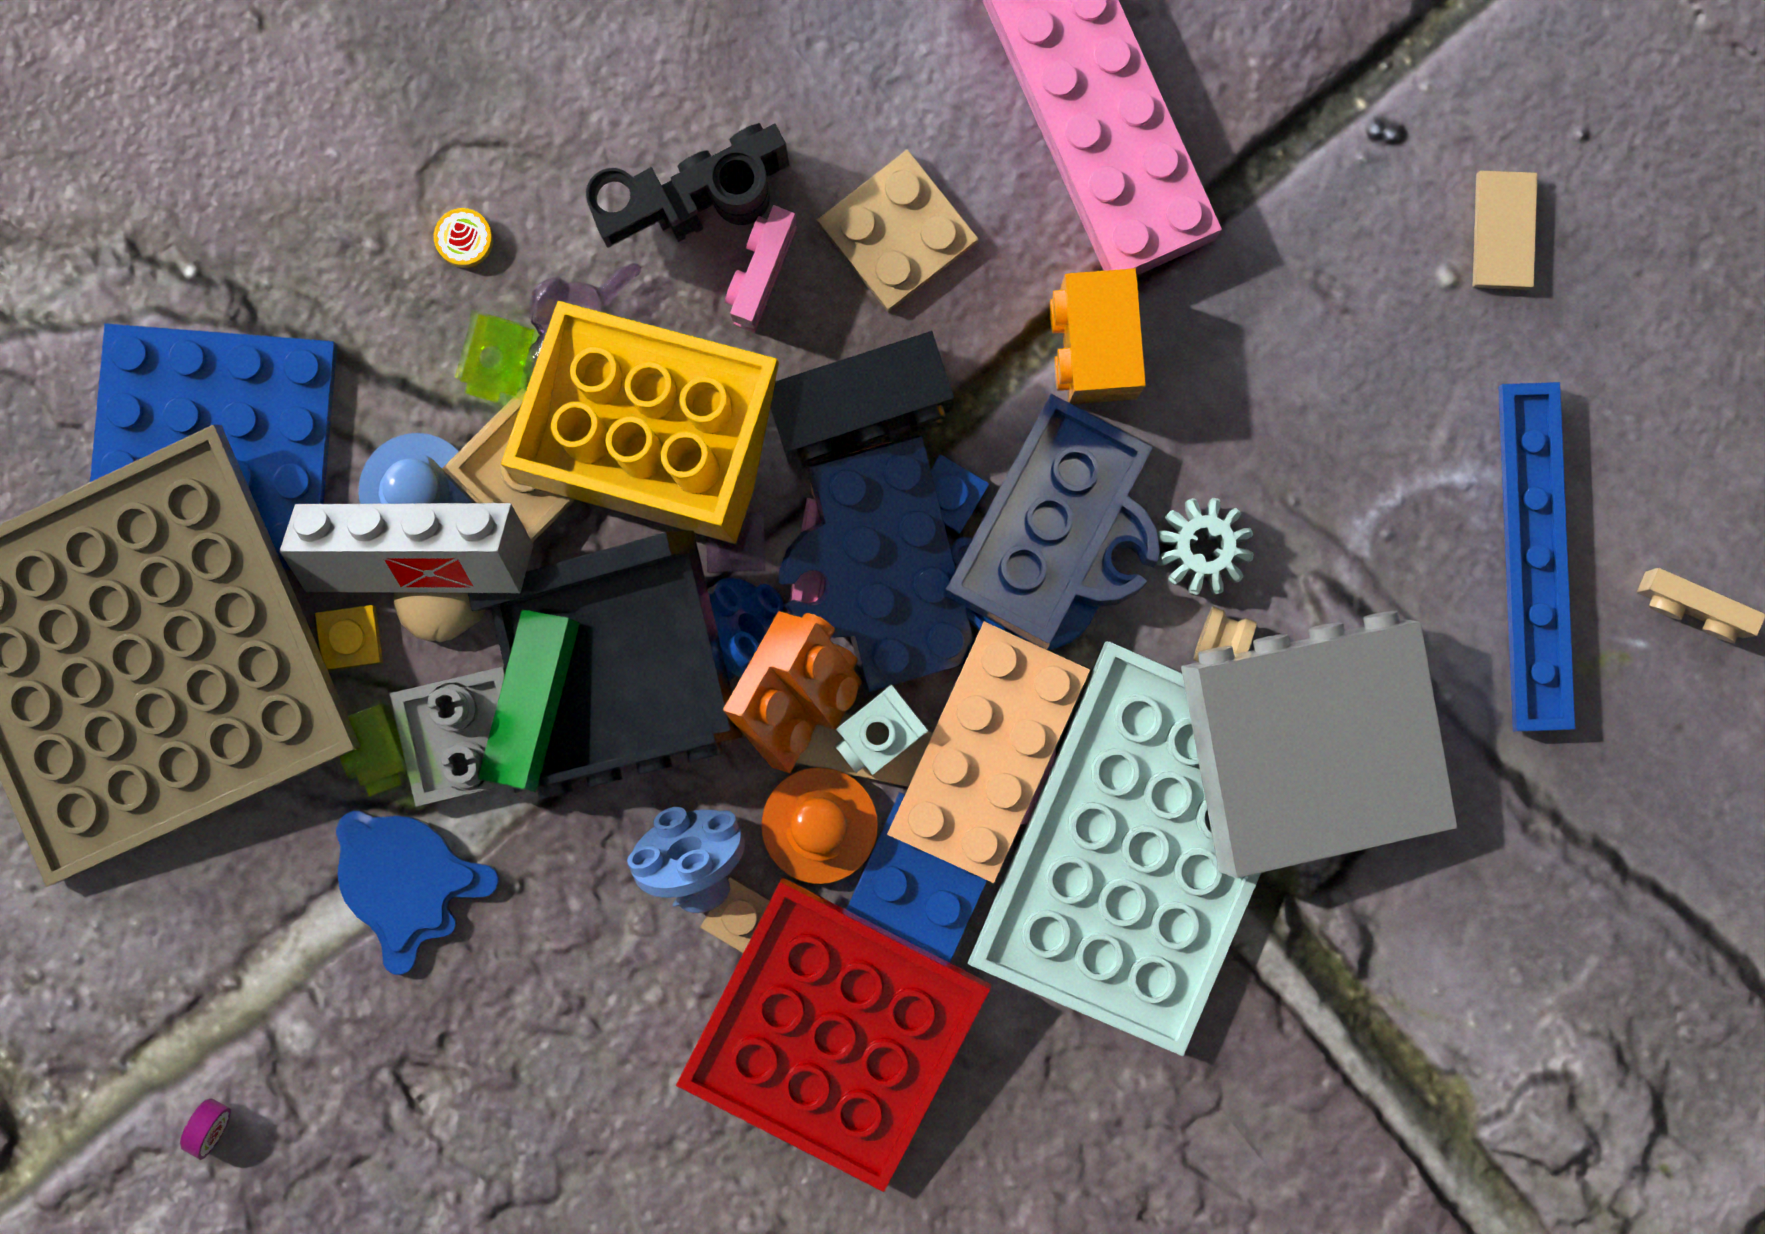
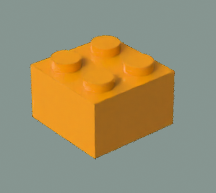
M1136 268L1065 274L1060 290H1053V299H1050L1052 334L1063 333L1064 348L1057 349V356L1054 357L1057 391L1067 390L1068 402L1072 405L1137 400L1146 385Z

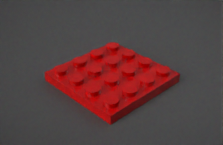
M782 877L676 1086L884 1192L991 989V984Z

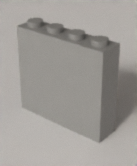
M1398 611L1381 612L1363 617L1364 627L1345 631L1343 623L1315 626L1308 629L1310 638L1289 642L1288 634L1263 637L1253 641L1255 650L1234 654L1233 646L1207 649L1198 652L1199 662L1181 666L1219 872L1240 878L1457 828L1421 621L1399 619Z

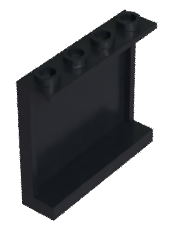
M694 530L663 532L527 571L520 593H468L472 611L491 610L505 672L522 610L566 617L580 622L537 787L539 800L573 792L571 781L586 777L588 787L622 780L620 768L635 764L638 775L673 767L670 756L683 752L687 753L689 762L723 754L722 742L742 738L741 731L723 711L732 695ZM513 788L514 793L524 792V791H525V790Z

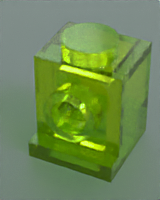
M472 310L455 378L467 383L466 394L498 402L501 393L516 397L535 329L522 323ZM487 347H496L500 352L499 362L493 367L483 366L480 361L481 352Z
M379 704L349 715L348 718L361 747L340 756L342 766L348 778L353 779L357 777L360 786H365L369 797L402 786L399 775L407 773L408 769L403 755L397 724L390 705Z

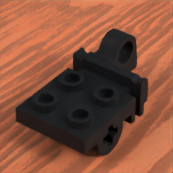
M760 123L740 130L729 139L732 146L712 156L708 150H704L686 158L677 166L680 172L672 176L671 181L663 185L660 184L652 167L634 177L618 168H606L597 172L587 185L586 200L606 247L609 248L657 222L662 231L671 228L677 241L680 242L686 239L685 236L687 234L703 230L697 214L714 205L718 214L729 223L735 225L754 223L758 216L762 217L769 206L770 192L767 177L789 166L786 142L776 123L765 129L762 128ZM739 180L744 187L751 185L752 187L743 194L735 195L731 192L730 184ZM610 182H620L630 190L628 204L618 212H607L600 208L597 203L599 190Z

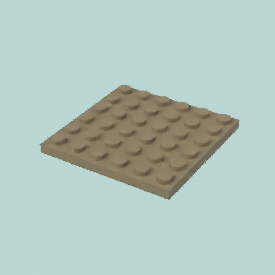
M213 424L0 524V781L46 887L60 883L361 747L222 425Z

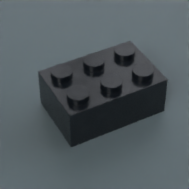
M929 331L775 381L770 409L788 464L800 461L802 469H807L808 465L835 458L834 449L855 443L856 449L859 451L877 444L889 442L890 431L910 425L912 433H919L944 424L945 413L952 411L954 395L933 331Z

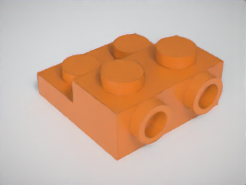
M778 611L723 709L772 768L791 773L800 754L807 749L817 724L836 730L846 710L853 705L857 696V690L862 683L860 677L853 670L858 662L857 657L848 649L832 643L830 639L835 632L834 627L823 618L814 614L805 613L801 618Z

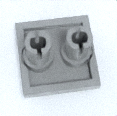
M505 667L389 693L415 807L504 787L479 780L478 775L502 688Z

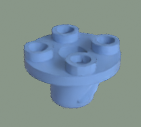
M424 433L404 434L388 440L373 452L362 470L359 481L360 504L472 503L446 478L442 469L459 451L447 441Z
M671 807L660 812L654 818V827L637 842L632 853L628 856L627 863L636 884L645 893L656 897H676L672 906H680L683 910L690 913H703L715 909L725 901L730 892L727 876L740 861L745 848L744 836L735 815L727 810L704 809L686 812L682 807Z

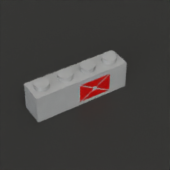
M511 503L295 504L280 553L305 592L520 593L532 553L533 543Z

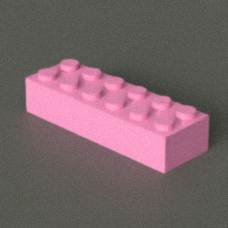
M982 0L1103 270L1136 268L1137 276L1214 242L1222 228L1119 0Z

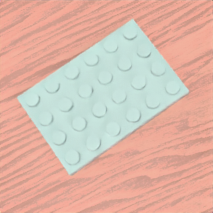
M1105 641L968 964L1184 1056L1261 873L1235 878L1219 872L1182 673L1114 643Z

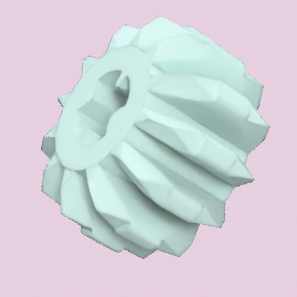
M1211 498L1209 500L1205 516H1202L1196 499L1187 500L1185 502V511L1189 522L1178 512L1171 510L1165 518L1178 533L1169 531L1157 532L1160 544L1173 546L1172 551L1163 552L1159 555L1157 564L1160 566L1174 561L1177 562L1179 568L1171 573L1168 578V582L1172 585L1180 582L1186 573L1191 575L1188 586V593L1190 595L1196 596L1200 593L1204 577H1207L1209 588L1214 595L1222 593L1224 591V584L1220 572L1234 583L1240 582L1243 578L1241 570L1231 560L1241 563H1249L1253 560V552L1236 547V543L1246 541L1253 536L1251 528H1243L1233 532L1230 525L1239 519L1241 512L1234 508L1226 514L1223 520L1218 518L1220 510V500L1218 498ZM1203 532L1206 540L1216 539L1218 548L1211 553V556L1215 558L1214 561L1206 562L1203 554H1192L1190 545L1198 540L1193 535L1194 533Z

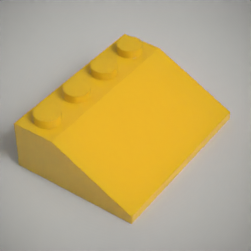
M557 301L501 465L519 484L687 531L694 530L695 533L736 544L755 487L779 361L773 357Z

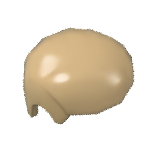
M395 592L393 597V603L400 623L416 638L429 642L434 640L443 642L458 637L471 626L478 623L485 613V610L472 611L468 593Z

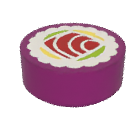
M213 1098L203 1101L194 1111L184 1128L180 1139L181 1149L199 1160L204 1159L216 1146L226 1129L231 1109Z

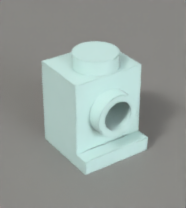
M890 685L836 729L843 739L835 747L855 773L866 767L874 775L927 733L928 730L895 688ZM880 722L886 725L889 730V737L884 744L874 745L867 740L866 730L870 724Z

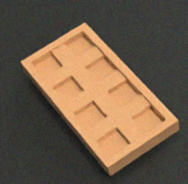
M984 621L887 835L994 883L1090 669Z

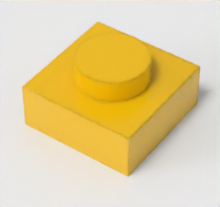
M369 605L315 613L320 654L328 671L383 663L376 606Z

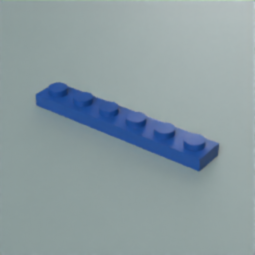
M1560 382L1502 384L1498 387L1513 732L1574 730L1575 714Z

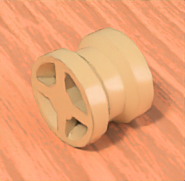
M1213 606L1202 629L1193 660L1199 662L1198 652L1217 647L1233 646L1234 654L1248 652L1257 622L1247 618L1240 621L1227 618L1224 610Z

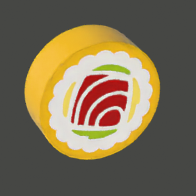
M457 208L444 214L437 222L434 230V243L437 251L446 262L459 268H471L479 265L489 256L493 247V232L486 219L480 213L468 208Z

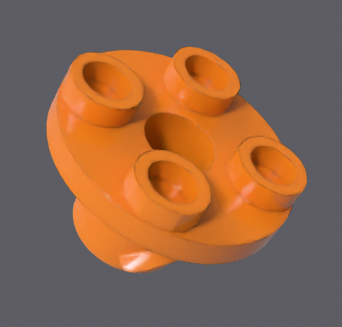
M809 768L788 776L773 790L765 804L762 815L763 841L772 860L791 877L808 883H831L851 875L867 860L877 837V814L867 791L851 776L830 768Z

